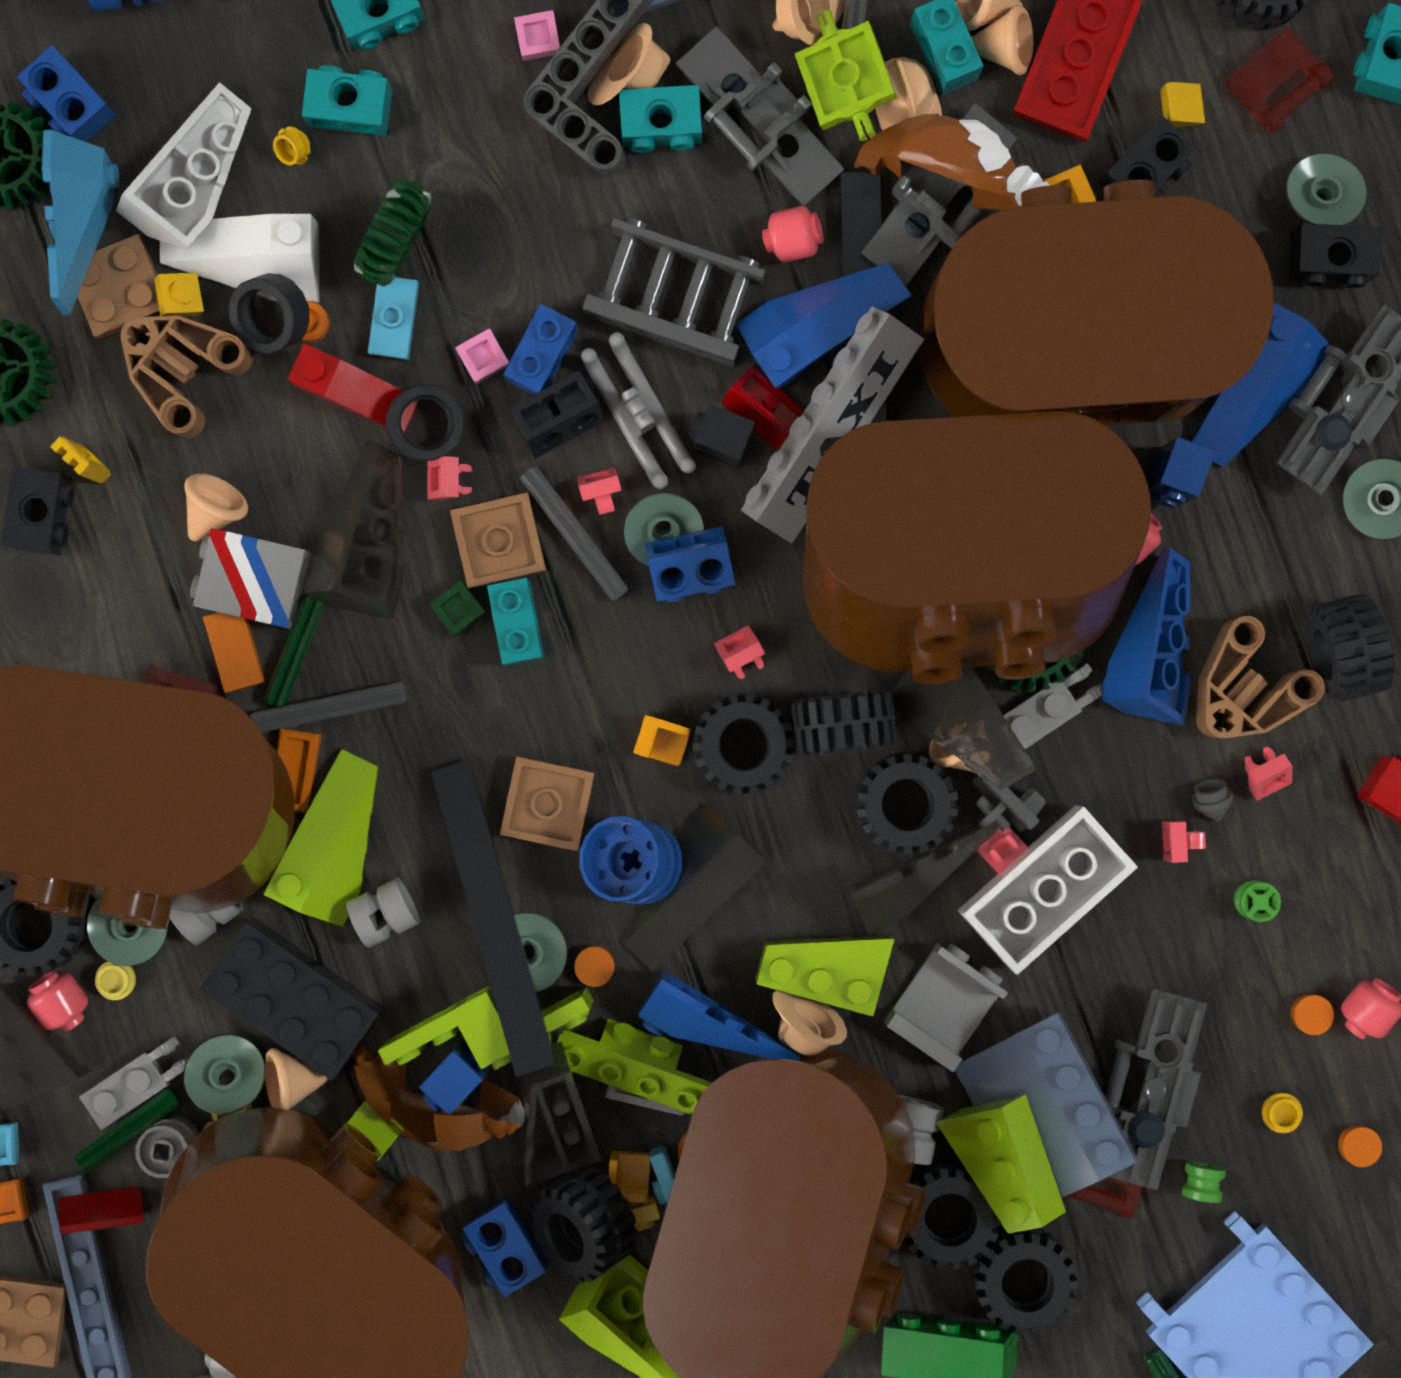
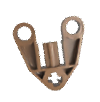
M179 315L133 318L127 321L121 330L120 338L130 380L162 425L168 431L181 438L190 439L198 436L205 426V417L198 406L183 396L184 393L153 371V368L158 364L183 384H186L189 379L195 376V371L199 366L172 346L175 339L179 340L205 361H210L229 375L238 376L244 374L249 370L253 360L251 349L238 337ZM141 333L150 338L146 345L137 340ZM238 346L239 356L237 360L231 364H224V351L228 347ZM183 409H189L191 413L190 422L185 427L177 428L175 424L177 413Z
M1251 616L1229 619L1220 629L1198 678L1196 714L1198 729L1202 734L1210 738H1231L1266 733L1320 701L1325 691L1324 680L1313 670L1288 672L1271 690H1267L1246 714L1244 712L1246 707L1268 684L1259 673L1249 668L1226 695L1222 691L1248 664V659L1262 645L1265 638V630L1262 623ZM1239 624L1246 626L1250 633L1249 641L1245 645L1239 644L1234 636L1235 629ZM1300 677L1305 679L1309 686L1308 694L1303 699L1299 698L1294 690L1295 682ZM1214 713L1224 714L1221 719L1225 725L1224 727H1213L1216 723V719L1213 717Z

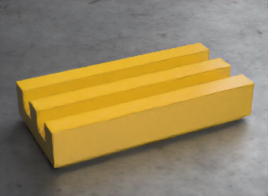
M59 437L50 446L56 453L63 455L62 459L67 464L74 466V470L80 476L102 484L111 475L110 470L90 450L66 437Z

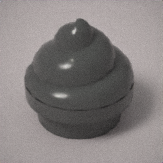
M1221 779L1204 780L1194 787V794L1192 796L1193 806L1195 810L1202 813L1205 817L1212 818L1215 822L1220 821L1233 801L1232 791L1226 786V782Z

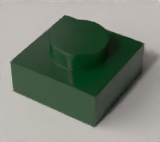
M461 580L429 604L453 636H457L486 613Z

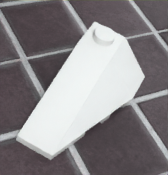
M219 82L124 191L116 211L148 237L187 250L208 226L214 216L251 108Z
M263 214L212 219L187 250L160 241V263L162 265L186 273H197L198 277L211 279L235 289L241 283L267 273L281 274L295 282L303 291L307 301L319 303V224L311 214ZM265 290L257 293L259 296L279 303L272 294Z

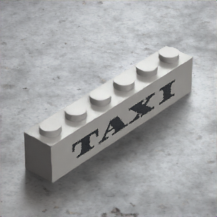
M873 306L868 313L859 319L855 328L856 332L847 346L836 355L829 374L814 389L811 402L802 416L798 417L791 425L789 436L780 450L771 456L766 472L758 484L750 489L746 496L745 504L741 509L742 512L791 544L807 522V496L812 476L819 461L826 451L843 435L871 423L924 341V338L895 317Z

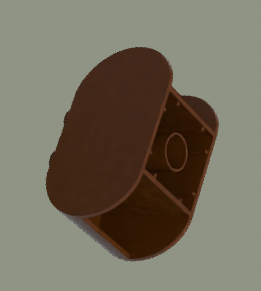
M1127 180L1112 183L1104 187V201L1072 203L1071 188L1068 186H1041L1025 190L1021 193L1022 207L1004 209L986 217L970 228L959 239L950 251L925 298L917 334L924 338V341L918 348V354L925 379L938 402L953 417L1067 411L1087 416L1105 426L1171 421L1192 412L1210 396L1223 392L1237 383L1254 365L1263 350L1271 327L1274 305L1272 278L1264 254L1250 232L1228 212L1204 200L1187 196L1155 198L1154 182L1150 180Z
M1043 411L883 421L863 425L843 435L826 451L819 461L810 482L806 507L807 524L802 572V588L806 607L820 634L841 654L858 664L880 671H912L913 680L921 684L933 685L954 681L962 676L963 667L995 665L996 675L1004 679H1024L1036 676L1045 670V662L1063 660L1087 648L1111 623L1149 530L1151 502L1144 473L1132 451L1118 435L1100 422L1073 412Z
M17 665L0 668V874L17 882L13 900L35 905L34 909L44 912L85 917L89 897L102 899L99 913L118 917L117 922L145 928L167 930L171 910L207 913L230 907L252 895L274 874L290 844L295 821L294 791L283 760L270 743L263 738L253 720L241 708L225 698L206 692L38 666Z
M825 1049L820 1054L814 1056L800 1054L801 1059L799 1061L768 1058L747 1063L726 1072L716 1079L700 1097L691 1117L643 1293L644 1318L651 1340L663 1360L679 1377L821 1378L864 1331L875 1334L882 1316L891 1317L900 1294L905 1270L887 1263L890 1249L898 1250L905 1235L913 1237L923 1211L927 1190L909 1183L915 1163L916 1148L914 1131L907 1109L889 1081L869 1064L846 1053Z
M255 1108L231 1114L211 1124L199 1133L180 1154L168 1176L161 1202V1215L149 1243L146 1259L148 1290L155 1308L165 1322L236 1378H459L464 1367L468 1349V1324L459 1258L451 1235L441 1220L435 1216L443 1206L442 1201L430 1187L416 1176L406 1173L395 1184L374 1167L373 1164L381 1156V1153L375 1144L357 1128L344 1123L333 1134L316 1119L297 1111L281 1108Z

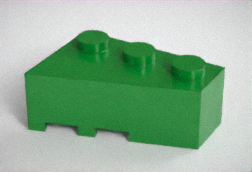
M901 1313L897 1317H893L884 1326L881 1375L895 1378H1012L1016 1372L1018 1335L1014 1334L1010 1327L1006 1331L998 1327L997 1323L956 1321L952 1319H921L920 1316L915 1314Z

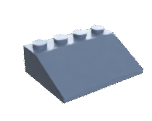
M1060 1012L962 1061L955 1069L973 1106L1026 1094L1061 1198L1101 1181L1137 1162V1157Z

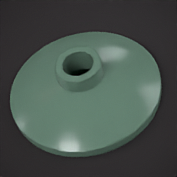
M1316 154L1301 160L1293 168L1287 180L1286 195L1292 210L1308 224L1346 225L1353 221L1363 209L1367 189L1363 176L1352 163L1336 155ZM1317 194L1325 195L1328 201L1322 200Z
M1393 459L1370 461L1355 470L1348 479L1343 493V506L1347 518L1361 533L1379 539H1389L1401 535L1400 461ZM1384 490L1392 492L1394 496V501L1391 505L1384 504L1381 501V493Z
M672 493L654 494L642 499L630 510L624 524V538L630 553L638 561L649 566L644 543L704 530L703 521L697 508L686 498ZM660 521H668L670 523L664 530H659L655 527Z
M97 899L94 902L87 919V933L90 943L102 958L113 964L131 966L149 960L161 949L165 942L168 928L167 930L137 926L135 931H129L124 923L117 922L118 917L99 913L102 899Z
M534 913L516 914L515 918L523 945L529 944L535 948V956L527 960L536 991L539 992L552 985L561 975L567 959L566 942L559 928L546 917Z
M232 1035L218 1036L201 1044L190 1056L184 1072L185 1089L190 1099L202 1110L220 1115L234 1113L248 1106L260 1093L265 1080V1064L259 1050L248 1040ZM225 1074H234V1080L230 1084H221V1078Z

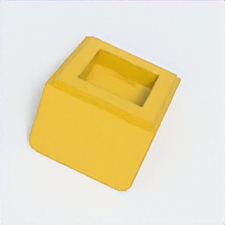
M1165 83L1160 90L1163 117L1175 128L1204 125L1205 117L1201 84Z

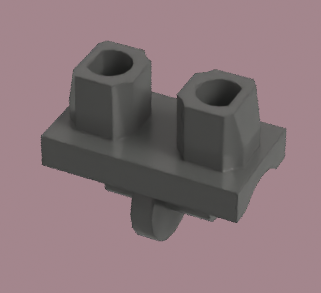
M1008 761L1001 762L994 768L978 774L970 783L982 795L975 802L976 806L984 813L977 823L984 829L993 822L1001 832L1011 825L1020 834L1026 829H1033L1040 821L1036 816L1043 808L1046 800L1031 787L1026 789L1019 797L1008 788L1020 776L1018 771Z

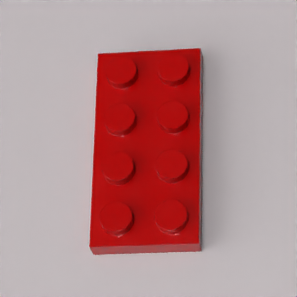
M1057 0L1012 115L1086 143L1143 0Z

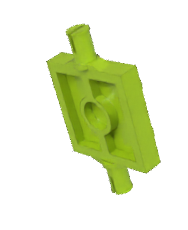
M824 10L823 13L828 25H826L821 12L815 16L823 37L813 46L795 53L817 119L823 130L844 121L853 120L859 140H868L863 125L871 139L876 133L868 113L876 107L897 99L875 34L869 21L851 29L837 30L832 11Z

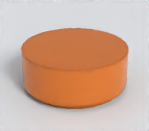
M307 301L310 322L307 332L301 341L313 343L325 337L330 327V319L321 305L313 301Z
M596 945L583 949L578 954L574 965L577 978L583 984L591 987H598L607 983L612 977L615 968L612 954L604 947Z
M1304 994L1298 997L1291 1007L1290 1015L1293 1024L1297 1029L1306 1034L1320 1035L1326 1032L1333 1023V1008L1329 1001L1319 995Z
M1352 1125L1346 1128L1340 1135L1338 1148L1342 1157L1352 1165L1368 1167L1379 1159L1382 1153V1142L1378 1134L1363 1125Z

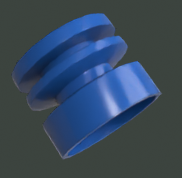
M628 816L609 817L597 823L585 836L580 849V871L586 885L597 896L613 902L653 904L665 898L677 885L682 872V852L676 838L661 825ZM637 856L638 860L642 863L640 869H638L639 864L635 861Z

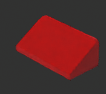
M752 365L730 387L722 400L723 406L730 412L754 421L753 431L777 451L780 450L789 436V430L793 422L802 416L805 411L804 408L781 389L775 388L772 382Z
M138 1187L63 1196L58 1198L57 1201L59 1229L62 1234L141 1224L144 1221L141 1192Z

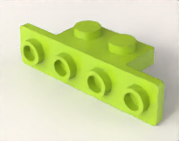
M611 1019L607 1020L600 1042L563 1029L560 1032L554 1049L557 1065L561 1068L691 1115L702 1094L712 1084L706 1080L676 1070L682 1045L671 1042L665 1037H658L633 1028L629 1024L619 1023Z

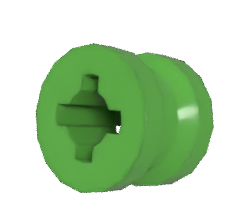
M1256 880L1245 881L1238 886L1234 893L1233 902L1235 909L1247 919L1257 922L1270 921L1280 910V894L1275 887L1268 883Z
M1187 1161L1184 1170L1188 1174L1187 1183L1182 1186L1181 1195L1202 1202H1222L1223 1193L1219 1187L1220 1181L1225 1178L1226 1169L1205 1162Z

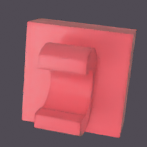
M443 456L434 461H427L428 500L444 501L471 493L472 487H462L459 485V473L472 472V467L467 464L459 465V457Z
M615 467L577 477L583 501L595 498L599 515L615 511L610 493L621 491Z
M749 625L714 643L729 672L734 671L739 679L745 678L741 669L745 664L754 661L759 670L764 666L760 656L764 655L765 652Z
M1269 747L1263 748V756L1267 762L1262 765H1256L1250 756L1245 757L1248 786L1256 801L1292 784V764L1285 754L1276 757L1274 751Z
M1161 821L1163 860L1171 863L1188 862V849L1206 848L1205 832H1187L1185 821Z
M995 824L972 845L997 874L1005 870L1028 849V846L1010 827L1001 832Z

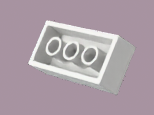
M1075 805L1035 840L1014 862L1000 874H997L957 911L1013 973L1018 975L1138 867L1085 807Z

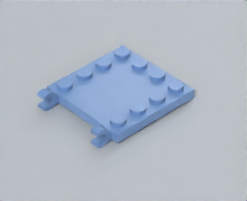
M1235 1211L1223 1222L1239 1238L1241 1243L1170 1309L1165 1312L1148 1292L1136 1301L1140 1309L1153 1322L1146 1330L1147 1334L1187 1378H1339L1374 1345L1264 1224L1253 1230Z

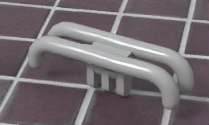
M615 332L610 335L609 343L633 387L621 395L622 399L602 366L596 351L592 348L584 349L581 353V358L647 477L655 488L663 489L668 484V478L656 461L642 436L643 434L656 427L672 457L683 472L692 473L696 468V463L688 453L632 355L624 336L619 332Z

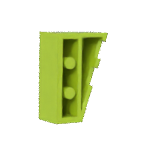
M879 934L876 936L765 940L755 981L757 985L873 1017L895 938L891 934Z
M1026 1094L962 1108L936 1122L1008 1234L1042 1228L1066 1212Z

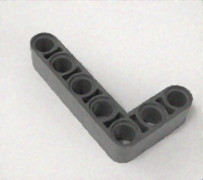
M597 0L535 79L524 96L526 111L535 122L596 172L604 176L615 175L623 169L626 161L625 151L620 142L574 103L654 0ZM625 1L629 4V8L623 16L613 17L609 15V9L614 2ZM600 33L604 35V41L600 47L594 50L584 47V42L588 35ZM569 64L578 66L579 73L574 80L569 82L560 80L562 68ZM551 96L554 98V105L548 113L539 114L536 112L535 105L541 97ZM574 121H582L585 124L583 135L576 139L566 137L568 125ZM604 146H612L616 149L614 160L608 164H600L596 160L599 149Z

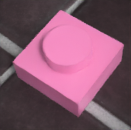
M553 10L514 17L523 61L556 54L560 48Z
M490 328L455 347L476 385L507 368L509 365V361Z

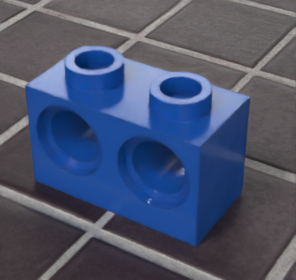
M53 45L46 49L17 76L26 87L21 94L38 112L45 108L53 118L48 124L56 132L87 142L116 116L112 109ZM58 77L57 85L52 90H43L44 84L49 78ZM78 106H84L85 110L82 117L71 121L70 114L72 110Z
M540 303L503 374L506 381L531 395H535L548 388L579 331L577 323Z
M1179 437L1161 446L1147 481L1149 494L1154 495L1152 501L1162 506L1175 508L1176 504L1182 505L1198 498L1216 451Z
M722 526L644 543L657 602L664 600L677 602L685 599L688 595L701 592L709 594L718 593L726 589V587L735 585L727 541ZM708 559H716L719 561L715 566L710 568L701 566V564ZM670 567L680 569L677 574L672 576L662 574L665 569Z
M461 1040L419 1087L424 1092L422 1098L436 1112L440 1113L444 1110L450 1115L484 1079L491 1066L489 1065L481 1069L469 1046Z
M508 1195L466 1219L462 1228L465 1232L462 1234L463 1242L473 1256L479 1255L485 1265L482 1271L486 1281L493 1290L499 1288L504 1298L546 1273L548 1261ZM488 1222L496 1223L502 1229L503 1235L496 1239L488 1238L482 1231V1225ZM507 1257H516L522 1262L523 1269L517 1273H511L504 1268L502 1261Z

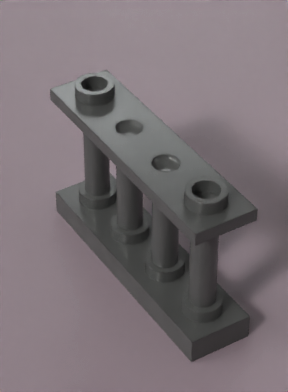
M624 217V220L621 221L613 218L611 224L612 235L621 237V241L603 292H598L597 297L590 294L586 296L582 308L584 316L733 367L738 355L739 345L733 344L734 338L731 337V333L749 282L762 285L765 270L758 268L759 263L751 258L737 256L736 260L647 230V225L640 220ZM636 243L659 250L641 305H636L634 310L620 305L621 300L618 296ZM676 256L697 264L678 318L673 319V322L657 318L659 313L655 310L673 258ZM711 269L732 275L734 279L716 331H711L710 335L695 331L696 325L693 322Z

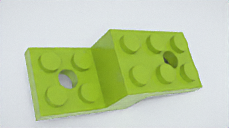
M490 985L390 1038L378 1050L385 1065L397 1060L400 1066L421 1054L420 1051L426 1048L425 1044L432 1040L434 1045L437 1046L457 1035L456 1032L460 1030L481 1069L491 1064L494 1070L511 1062ZM587 987L542 1010L550 1040L552 1039L551 1035L554 1034L553 1030L563 1025L565 1030L568 1031L587 1020L586 1016L589 1015L588 1011H590L594 1001Z

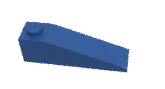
M888 262L769 300L736 325L752 355L774 387L783 389L850 341L856 332L855 328L859 319L868 313L872 306L889 313L910 298L911 294Z
M1274 303L1270 331L1260 356L1246 375L1237 383L1214 396L1190 442L1216 451L1212 463L1220 468L1224 467L1282 412L1293 398L1302 393L1325 359L1324 351L1330 344L1308 320Z
M1163 548L1109 660L1107 675L1102 686V700L1123 713L1176 725H1185L1191 690V674H1184V650H1191V637H1186L1183 615L1188 614L1190 611V562L1171 548Z
M664 970L638 1013V1016L644 1019L641 1025L660 1037L665 1032L672 1037L771 1059L794 1061L801 1059L800 1054L791 1047L784 1046L775 1036Z

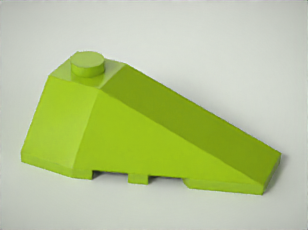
M341 749L282 856L264 893L265 896L299 913L342 927L345 925L349 917L346 902L358 897L362 890V874L365 854L367 853L369 823L373 810L378 773L377 765Z
M629 1254L594 1281L580 1282L575 1287L559 1320L581 1340L641 1378H681L663 1360L649 1335L643 1310V1293L649 1271Z

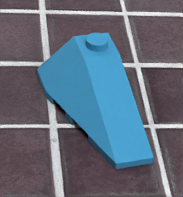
M44 130L43 182H50L53 206H45V220L48 221L50 234L55 240V244H49L47 248L50 298L62 315H70L114 204V188H119L120 175L117 164L111 163L104 148L53 130Z

